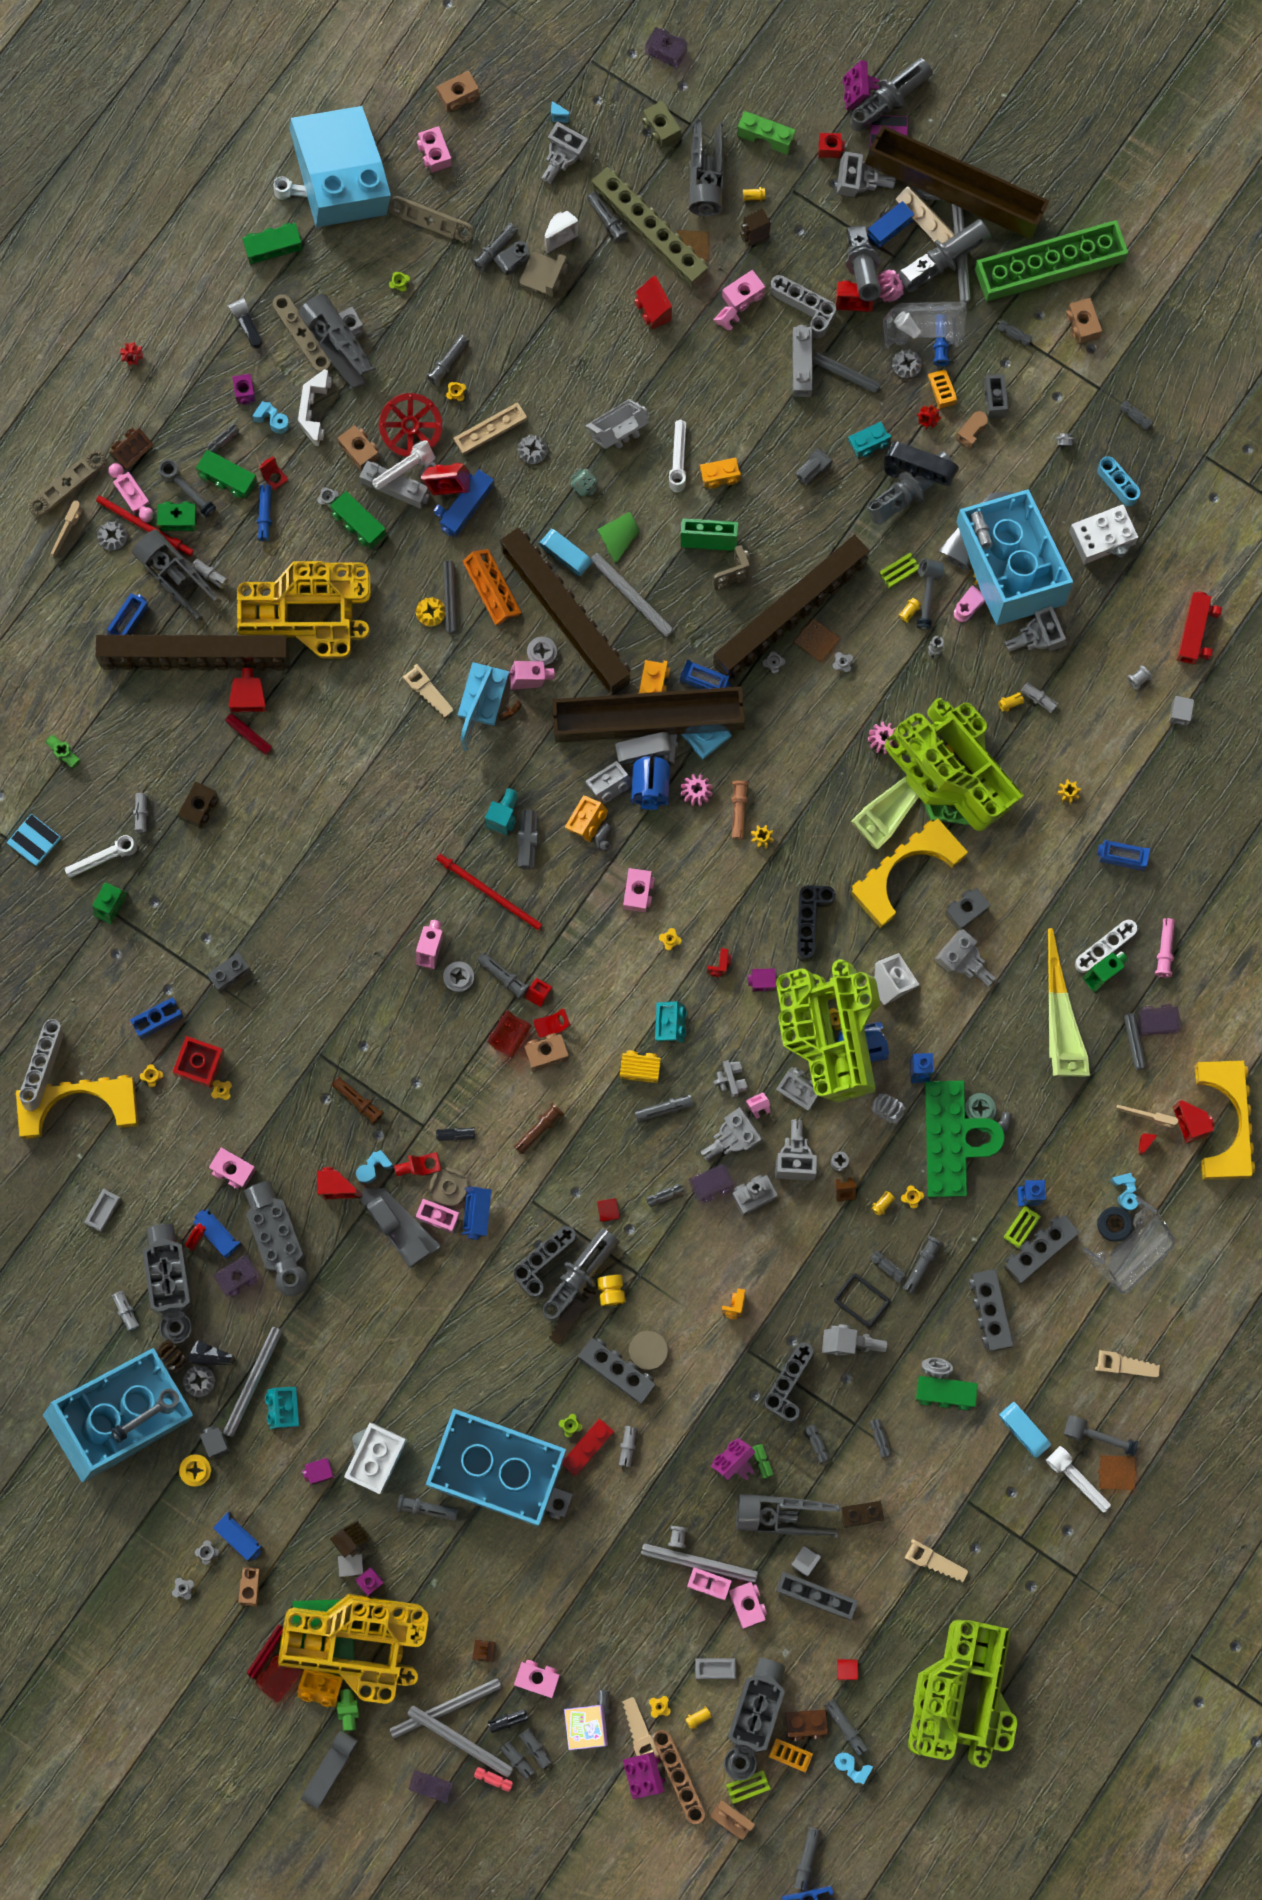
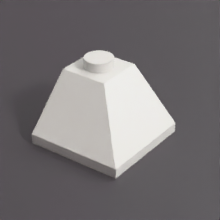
M568 211L557 213L551 219L545 233L546 253L578 236V220Z
M899 953L876 963L874 978L877 982L880 1001L884 1005L895 1001L919 986L916 978Z

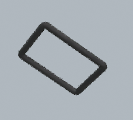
M852 1274L835 1296L834 1302L865 1326L872 1327L890 1303V1299L859 1275ZM854 1278L858 1279L886 1301L870 1323L866 1322L838 1300Z

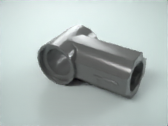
M818 448L795 475L802 484L807 486L820 472H825L833 460Z

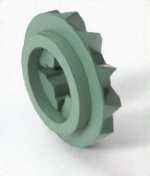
M977 1093L967 1100L965 1112L967 1118L992 1119L996 1112V1105L990 1096ZM979 1101L982 1107L988 1108L982 1112L981 1117L978 1111L972 1110L978 1107Z

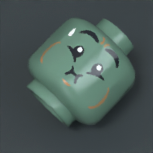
M580 468L570 478L572 480L570 483L571 487L580 496H585L586 494L591 496L597 490L595 486L598 480L588 469L582 470Z

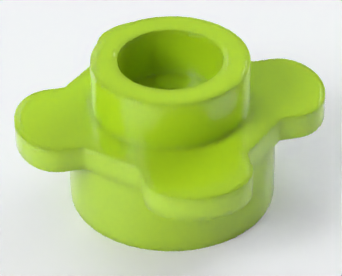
M394 272L392 274V281L389 282V287L404 292L407 289L406 285L410 281V277L401 272Z
M570 1414L565 1420L559 1421V1426L565 1431L564 1435L566 1437H571L576 1431L580 1432L582 1430V1425L577 1422L575 1414Z

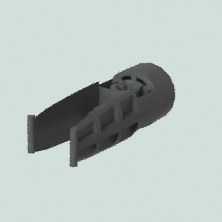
M700 117L692 126L694 133L690 165L689 210L699 216H714L722 212L724 141L722 127L725 123L721 122L715 130L714 161L711 156L702 157V168L700 169L702 146Z
M321 294L311 298L300 308L299 316L313 333L321 349L335 368L351 385L349 388L354 389L364 386L365 382L361 374L375 371L376 368L371 366L359 342L348 325L344 323L328 296Z
M157 529L147 533L134 546L132 554L196 619L203 620V617L171 582L165 578L168 574L178 586L185 582L187 578L176 567L177 564L214 601L221 602V599L217 598L196 570ZM168 549H170L178 558L173 559L170 555L166 554ZM163 558L165 559V562H166L165 565H162L163 562H162L161 560H162ZM154 564L155 567L162 571L157 574L150 566Z
M739 1493L736 1530L790 1535H834L835 1538L838 1537L836 1529L778 1523V1521L797 1523L798 1511L781 1510L779 1507L840 1512L839 1503L834 1505L803 1499ZM760 1501L776 1503V1507L769 1503H764L763 1505H760ZM767 1511H770L771 1514H769V1517L766 1518L765 1514L767 1513ZM759 1522L767 1526H759Z

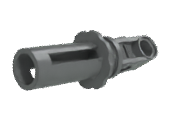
M919 58L890 82L887 79L881 80L878 84L879 90H875L871 97L853 111L850 121L851 128L855 131H862L872 122L878 120L884 113L892 111V108L896 110L903 108V99L933 76L930 65L924 59Z
M978 219L944 243H941L938 239L935 240V249L927 251L924 256L918 258L898 273L904 288L908 292H913L937 274L943 273L947 267L954 271L957 260L991 238L985 224Z
M865 225L847 227V241L850 250L845 262L846 268H848L850 274L855 275L860 298L864 301H873L881 294L876 272L881 262L877 251L869 245Z
M940 452L936 455L952 461L945 452ZM900 473L899 482L894 483L890 489L868 504L872 522L874 524L885 523L905 506H909L912 501L916 503L922 502L924 500V492L936 482L912 473Z
M601 1228L574 1264L567 1262L564 1264L568 1271L565 1275L561 1276L560 1280L562 1283L555 1289L543 1307V1317L547 1321H556L572 1303L577 1294L582 1295L584 1293L583 1289L586 1286L594 1287L596 1285L593 1282V1276L620 1243L609 1231ZM602 1243L605 1246L604 1249L601 1251V1253L597 1256L594 1262L584 1273L581 1270L582 1267L585 1265L588 1259L592 1256L595 1250ZM554 1307L557 1310V1314L550 1316L547 1314L546 1309Z

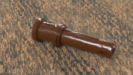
M340 1076L332 1083V1087L354 1104L360 1114H364L371 1120L372 1125H375L384 1115L383 1110H378L371 1100L364 1099Z
M554 1103L550 1104L551 1107L543 1115L539 1116V1121L514 1145L521 1154L547 1128H552L553 1123L560 1116L563 1117L565 1115Z

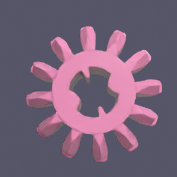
M885 270L878 274L881 288L879 298L882 297L884 302L898 300L903 295L904 289L899 274H896L894 270Z
M881 722L880 727L875 724L874 730L869 731L871 736L868 737V741L873 742L870 745L871 748L877 747L876 753H879L881 749L884 754H887L884 746L885 741L896 729H891V723L887 727L884 722ZM883 735L887 736L885 741L881 740ZM890 741L891 747H898V743L896 741Z
M692 774V780L685 778L686 784H681L683 789L681 796H686L685 802L692 800L691 806H694L695 802L702 806V800L708 803V797H712V792L709 790L713 786L708 784V778L702 780L703 775L701 774L698 779ZM696 787L700 788L698 793H694Z

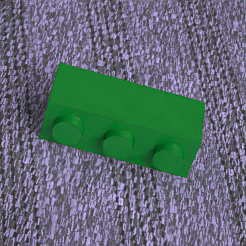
M286 223L281 227L275 229L268 228L257 234L250 233L242 238L250 265L303 250L296 223Z
M208 449L196 467L198 476L202 480L214 482L216 487L221 490L227 489L231 491V494L239 499L242 497L247 500L257 483L255 474Z
M347 491L330 505L331 516L337 522L341 521L345 524L344 528L350 534L354 533L362 546H368L372 549L387 535L386 528Z
M682 518L681 547L734 551V548L737 547L738 522Z
M918 1376L915 1401H919V1405L931 1406V1403L939 1404L940 1408L950 1409L951 1406H959L958 1410L970 1411V1408H975L978 1383Z

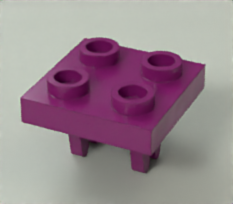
M860 60L843 77L844 102L847 110H853L865 98H869L871 96L869 90L879 89V86L875 85V83L879 82V79L868 75L867 61Z
M737 1438L729 1443L727 1449L722 1454L715 1457L711 1467L727 1480L735 1473L748 1480L746 1473L754 1474L748 1460L756 1452L751 1446Z
M654 1752L623 1760L633 1800L664 1792L662 1783H665V1778H660L657 1763H660V1759H655Z

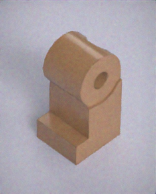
M982 411L975 412L957 433L956 439L971 450L977 440L975 436L986 427L987 415Z
M243 1567L238 1600L239 1605L258 1607L260 1568Z

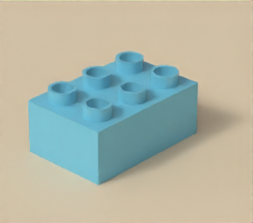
M453 1409L426 1486L540 1528L567 1451L565 1448Z

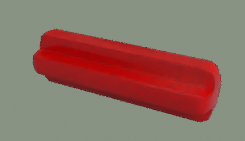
M201 1223L194 1227L185 1243L186 1248L194 1250L206 1231V1227L202 1226Z

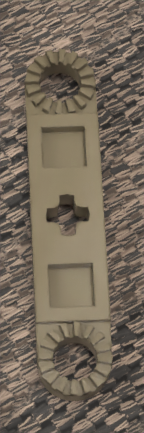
M394 196L389 201L388 210L390 213L452 239L455 238L460 240V242H468L474 236V229L467 222L400 196ZM394 201L401 204V210H396L393 207ZM430 215L432 216V219L435 220L432 223H430L429 219L427 218ZM460 229H467L469 232L468 236H463Z
M283 294L276 296L273 300L274 310L314 370L322 372L323 370L330 369L331 361L321 349L313 333L299 316V311L291 299ZM283 300L288 304L285 308H279L277 306L278 302ZM298 331L305 332V337L298 336ZM319 359L327 361L323 367L317 366L316 362Z
M99 450L90 451L85 457L66 470L30 501V512L36 517L44 516L105 465L106 459L103 452ZM100 456V463H91L92 457ZM64 480L70 481L71 486H69V487H68L67 485L64 486V482H63V481H64ZM36 503L44 505L41 511L33 509Z

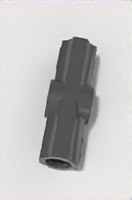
M521 811L520 831H518V868L534 869L535 849H537L538 832H536L537 811Z

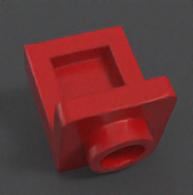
M721 948L719 967L707 966V973H710V976L722 977V975H726V968L731 966L732 955L728 954V949Z

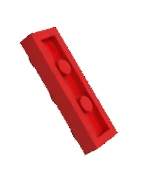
M599 1418L566 1456L562 1466L576 1477L614 1431Z

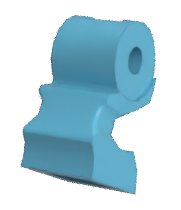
M262 401L252 416L253 422L257 423L263 422L265 417H270V428L275 433L283 434L289 429L287 416L278 413L277 409L270 402Z
M381 1150L373 1152L370 1158L366 1160L368 1165L360 1166L356 1171V1176L361 1183L368 1184L377 1178L375 1171L377 1164L382 1165L384 1169H391L393 1165Z
M1131 1173L1111 1178L1110 1181L1113 1185L1125 1186V1191L1117 1198L1119 1206L1126 1211L1135 1209L1139 1203L1137 1196L1133 1194L1136 1190V1179L1133 1178Z
M840 1753L834 1759L836 1768L841 1771L847 1770V1776L854 1783L864 1784L873 1766L865 1765L861 1771H855L854 1757L848 1753Z

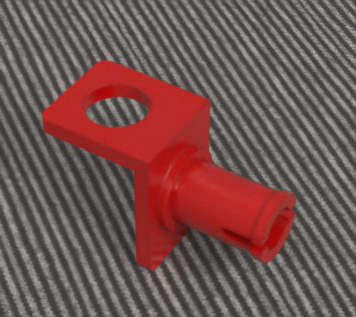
M437 1152L423 1156L409 1155V1162L394 1166L397 1176L409 1173L424 1176L441 1171ZM429 1158H433L435 1161V1166L432 1169H428L425 1165L426 1160Z

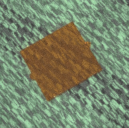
M676 230V233L683 239L682 242L686 246H691L699 259L703 258L707 261V249L709 248L708 232ZM675 249V254L680 253V250Z
M813 618L808 626L802 629V633L794 643L821 662L827 653L832 651V647L839 640V637Z
M1100 1455V1470H1098L1100 1474L1099 1488L1134 1490V1480L1137 1474L1135 1472V1457Z

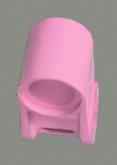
M974 586L968 589L956 605L954 618L957 621L966 622L984 604L985 600L981 591Z

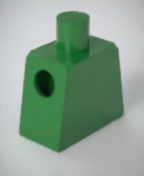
M105 882L92 906L94 917L112 924L128 892Z

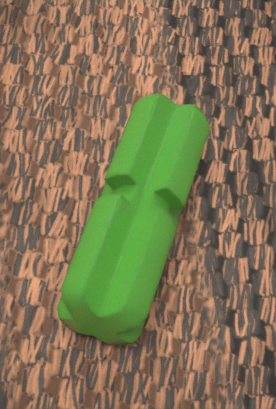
M759 1444L752 1447L756 1452L754 1457L756 1462H759L758 1468L762 1478L771 1477L773 1472L769 1461H766L767 1456L763 1445Z

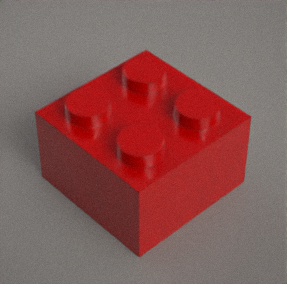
M186 1036L174 1066L173 1074L179 1078L212 1088L225 1052L222 1048Z

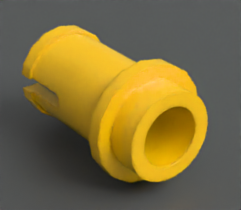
M765 188L743 189L744 201L760 200L762 202V200H766Z
M914 598L907 601L908 604L898 615L906 623L909 622L917 610H920L921 603Z
M1020 692L1007 698L1002 697L998 701L1000 709L1006 712L1010 708L1024 703Z
M886 1191L877 1203L872 1204V1211L878 1216L884 1215L885 1210L895 1201V1197Z
M705 1706L690 1716L689 1714L685 1720L692 1730L693 1728L697 1729L698 1725L711 1719L712 1716Z

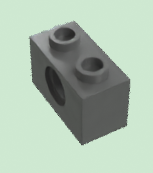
M1004 374L986 375L983 385L987 417H1006L1008 403Z
M977 887L974 890L968 889L961 895V900L958 902L954 900L946 907L948 910L945 915L958 931L971 924L989 910L991 906ZM962 905H969L972 911H963Z
M237 952L209 972L207 976L221 994L252 971L239 952Z
M211 1426L203 1430L204 1433L200 1437L211 1459L214 1460L231 1452L221 1428Z

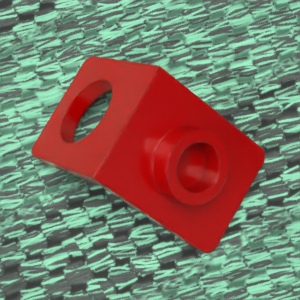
M274 456L265 460L259 466L261 476L272 486L273 490L278 489L288 481L286 475L277 466ZM275 473L281 476V480L278 483H273L270 480V477Z
M564 1008L553 1015L533 1021L539 1038L553 1033H561L570 1026ZM560 1015L564 1019V1025L560 1022Z

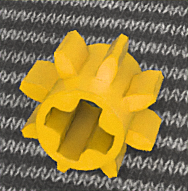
M1067 779L1065 785L1059 784L1058 787L1061 791H1058L1057 795H1061V802L1069 801V804H1071L1073 798L1075 800L1079 799V795L1076 793H1079L1081 788H1077L1076 781L1071 783ZM1066 789H1069L1072 794L1069 795V792H1065Z
M757 825V831H751V835L755 837L751 840V843L756 842L757 849L760 846H764L767 849L768 842L773 843L774 840L769 837L773 834V830L768 831L767 825L764 828H760ZM759 834H762V836L766 835L765 840L759 838Z

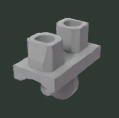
M729 1060L723 1061L726 1077L723 1076L722 1071L717 1072L718 1079L713 1081L714 1085H720L721 1090L726 1091V1083H728L731 1097H737L738 1093L747 1090L745 1079L735 1081L733 1077L735 1074L742 1073L740 1062L729 1063Z

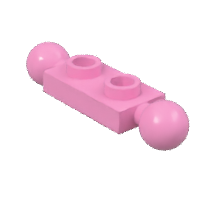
M118 463L112 464L109 467V474L113 478H117L113 481L115 487L133 513L140 511V519L144 522H150L154 518V512L151 508L145 507L150 504L148 499L129 472L123 475L124 469L122 465Z

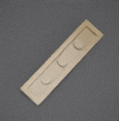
M907 186L896 198L898 203L903 201L914 213L912 218L934 242L938 239L941 243H944L955 235L911 186Z
M517 402L454 437V442L462 455H465L526 421L527 416Z

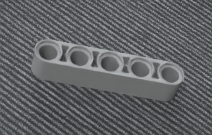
M50 1019L43 1025L19 1093L22 1105L27 1111H34L39 1107L64 1034L60 1023L55 1019Z

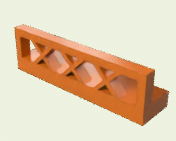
M489 549L473 551L462 561L495 625H500L507 618L519 616L522 613ZM481 556H485L488 563L483 561ZM490 572L495 575L496 579L491 577ZM498 588L503 590L504 595L499 592ZM506 604L510 605L513 611L510 612Z

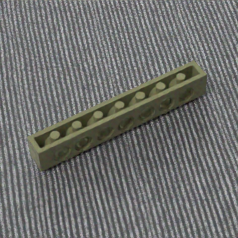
M606 167L591 180V188L691 288L708 275L707 262L703 258L699 259L695 255L694 249L689 245L686 246L682 242L681 236L678 233L674 234L670 230L668 223L664 220L661 221L657 217L656 211L653 208H648L643 198L639 195L636 196L632 192L633 190L630 185L620 180V176L616 171H611ZM616 187L617 190L611 191L609 188ZM624 199H628L630 202L623 203L621 201ZM635 212H641L642 215H641V216H636V215H634V213H635ZM652 224L655 227L650 229L647 225ZM666 237L668 240L661 241L659 238ZM677 249L680 253L674 254L672 250ZM691 262L693 265L686 266L684 263Z

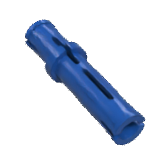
M260 485L259 518L257 519V524L259 525L258 540L265 542L264 538H266V541L270 540V525H272V520L270 519L272 486L265 485V488L264 485Z

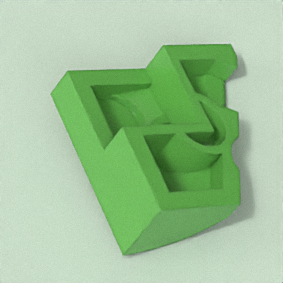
M630 512L597 529L615 564L619 562L624 551L628 549L631 541L639 533L637 524Z
M923 803L930 820L935 821L938 818L942 822L970 825L954 805H930Z

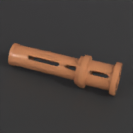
M732 781L734 793L731 801L734 803L731 838L744 839L745 804L748 802L746 795L749 782Z

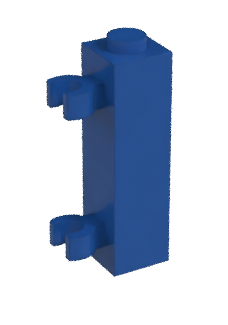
M478 469L474 476L470 474L469 492L461 493L448 511L439 504L435 507L434 514L442 518L440 527L444 534L447 536L452 535L455 538L459 535L495 486L494 479Z

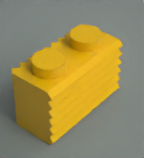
M627 1051L626 1054L622 1053L619 1079L658 1083L661 1058H657V1054L646 1053V1056L638 1055L636 1051Z

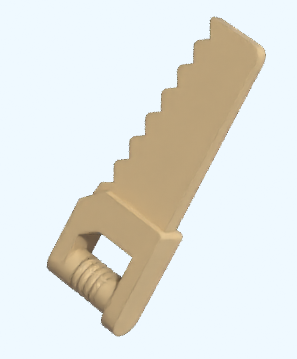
M76 500L73 501L65 517L66 522L50 555L53 558L58 554L71 527L77 523L83 511L80 503Z
M417 664L414 665V668L402 677L413 691L420 692V696H424V700H428V703H431L436 711L443 714L444 718L453 711V708ZM418 674L422 676L417 682L410 681Z
M1121 1105L1116 1107V1110L1153 1120L1158 1125L1174 1128L1178 1124V1119L1173 1116L1157 1112L1153 1114Z
M1099 1350L1098 1366L1095 1367V1371L1158 1377L1160 1365L1156 1366L1154 1363L1150 1364L1149 1362L1144 1363L1143 1360L1138 1361V1359H1128L1126 1356L1122 1357L1117 1352ZM1106 1356H1109L1112 1360L1111 1368H1105Z
M911 1540L912 1545L905 1559L918 1566H927L929 1569L933 1568L935 1572L939 1571L940 1574L944 1573L945 1576L949 1575L950 1578L960 1579L963 1583L968 1573L966 1569L933 1552L932 1549L918 1541ZM920 1547L924 1549L921 1558L916 1560L914 1556Z
M631 1697L622 1701L624 1704L623 1708L626 1710L625 1714L628 1716V1726L631 1727L630 1732L633 1733L631 1737L634 1739L633 1748L636 1755L654 1752L656 1759L660 1758L635 1699ZM651 1744L652 1750L643 1754L639 1753L641 1747Z

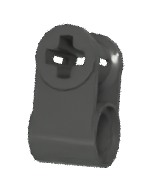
M523 241L515 242L508 249L499 253L494 261L505 275H509L529 259V247Z

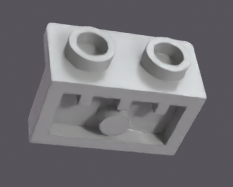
M617 761L585 781L598 802L602 804L611 801L614 797L632 787L628 774Z
M791 1067L776 1090L806 1110H809L818 1097L813 1089L812 1078L810 1079L805 1076L801 1069Z

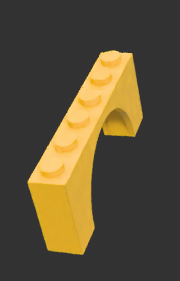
M938 818L934 822L932 820L927 822L923 826L924 830L921 833H914L909 838L910 842L905 846L901 844L894 851L896 854L891 858L887 856L881 861V866L877 870L873 868L866 874L867 878L861 882L859 880L851 887L853 890L850 895L880 929L896 915V911L891 906L887 896L886 883L890 871L898 862L914 855H929L944 861L953 868L967 856L968 851Z
M1244 1061L1198 1062L1195 1065L1196 1085H1207L1225 1094L1233 1103L1239 1121L1238 1133L1231 1147L1220 1155L1204 1158L1201 1161L1202 1180L1249 1179L1252 1173H1255V1164L1251 1162V1154H1253L1254 1147L1253 1143L1250 1142L1252 1124L1248 1121V1116L1251 1115V1106L1247 1104V1097H1249L1250 1093L1249 1085H1246L1248 1067L1245 1066Z
M121 1075L117 1077L118 1079L110 1080L109 1077L99 1078L96 1082L80 1080L78 1084H71V1082L59 1083L60 1086L47 1084L41 1103L34 1111L24 1109L19 1097L20 1090H17L19 1136L22 1139L42 1137L43 1123L51 1107L62 1098L77 1093L91 1094L104 1100L111 1107L119 1128L139 1126L135 1081L132 1077L129 1078V1075Z

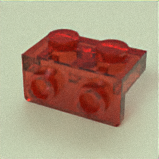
M507 1010L500 1018L495 1030L490 1034L487 1043L494 1050L513 1058L532 1025L514 1016Z
M279 1654L271 1660L268 1668L259 1674L255 1682L265 1694L277 1703L303 1673V1670L300 1668L279 1666Z

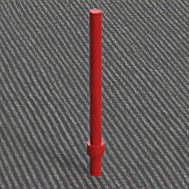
M100 495L97 497L96 502L145 531L150 532L157 529ZM158 530L177 551L179 550L190 557L193 555L194 550L182 544L181 540L172 538Z

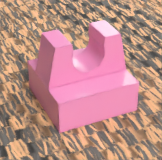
M731 306L724 307L716 316L714 322L728 331L733 328L730 325V320L732 319L735 323L740 319L736 314V309Z
M764 1093L745 1100L756 1119L760 1118L758 1112L761 1109H764L767 1114L771 1113L769 1100Z

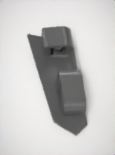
M1010 491L990 493L982 503L1011 495ZM958 528L939 549V552L947 555L948 560L956 566L968 571L972 565Z
M363 1189L360 1201L383 1234L388 1236L409 1268L415 1266L440 1248L436 1240L386 1189Z

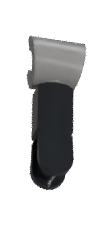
M242 298L228 305L235 318L239 320L253 348L261 347V337L249 316V309L245 299Z

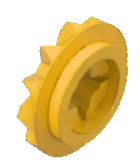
M425 597L424 600L418 603L416 608L417 619L425 626L431 627L440 624L446 615L445 605L441 600L434 597ZM428 605L432 609H436L434 611V618H432L430 613H425L428 611Z
M197 1454L186 1457L181 1462L179 1474L183 1482L194 1487L203 1485L209 1479L211 1473V1466L208 1460ZM195 1462L197 1468L204 1470L197 1473L196 1479H194L193 1473L187 1471L194 1468Z

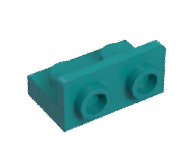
M878 422L848 437V441L857 458L862 456L868 457L876 449H885L890 445L892 439L891 434L887 433L882 422Z
M678 1001L656 1003L655 1041H677L684 1043V1037L686 1036L685 1018L687 1017V1009L684 1004Z
M279 1387L267 1390L265 1401L268 1405L267 1423L270 1425V1429L298 1427L296 1387Z

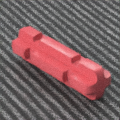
M480 1767L476 1769L474 1774L475 1778L483 1779L484 1782L495 1787H502V1790L507 1792L511 1790L513 1785L512 1781L504 1780L503 1777L492 1772H485V1769Z

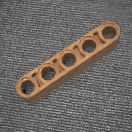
M659 1730L653 1737L655 1747L687 1819L692 1824H700L705 1817L702 1805L671 1735L665 1730ZM661 1733L668 1736V1742L665 1745L657 1743L656 1738ZM668 1752H673L676 1755V1761L673 1764H668L665 1761V1755ZM676 1771L684 1773L685 1778L680 1783L673 1780V1775ZM685 1790H690L693 1793L692 1800L688 1802L684 1801L681 1797L682 1792ZM699 1809L701 1811L699 1820L695 1821L690 1818L691 1810Z

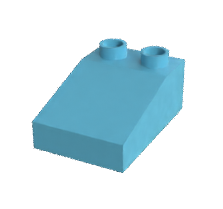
M358 106L291 118L289 129L315 227L387 215L391 194L382 161L363 107Z
M1029 489L959 510L956 522L982 596L996 625L1034 615L1035 612L1049 606L1057 608L1066 605L1073 580ZM978 511V514L982 512L984 521L989 527L988 532L993 546L989 549H982L979 538L975 535V527L971 519V514Z
M152 1348L52 1401L43 1416L83 1483L187 1423L193 1414L155 1349ZM173 1389L178 1393L179 1402L174 1412L170 1414L158 1412L128 1432L127 1438L120 1443L113 1437L112 1428L117 1425L123 1427L155 1406L163 1390ZM163 1399L164 1403L168 1405L173 1404L170 1399Z

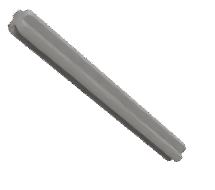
M952 204L954 234L956 235L965 229L963 208ZM966 254L957 260L961 303H968L971 299Z
M598 553L591 557L593 564L664 636L668 637L673 632V628Z
M276 1327L271 1328L223 1431L229 1437L234 1436L280 1338L282 1331Z
M643 1544L641 1554L644 1556L692 1568L695 1567L700 1570L752 1583L756 1582L758 1575L757 1571L649 1544Z
M494 1679L425 1713L437 1719L501 1689L499 1679ZM411 1718L390 1728V1733L393 1738H397L422 1726V1724Z
M415 1706L409 1709L408 1716L503 1776L509 1777L512 1773L513 1768L422 1710Z

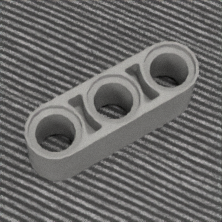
M667 732L615 744L619 764L633 763L642 757L650 756V758L672 752Z

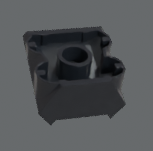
M197 1341L190 1352L188 1361H191V1364L233 1365L236 1358L227 1352Z

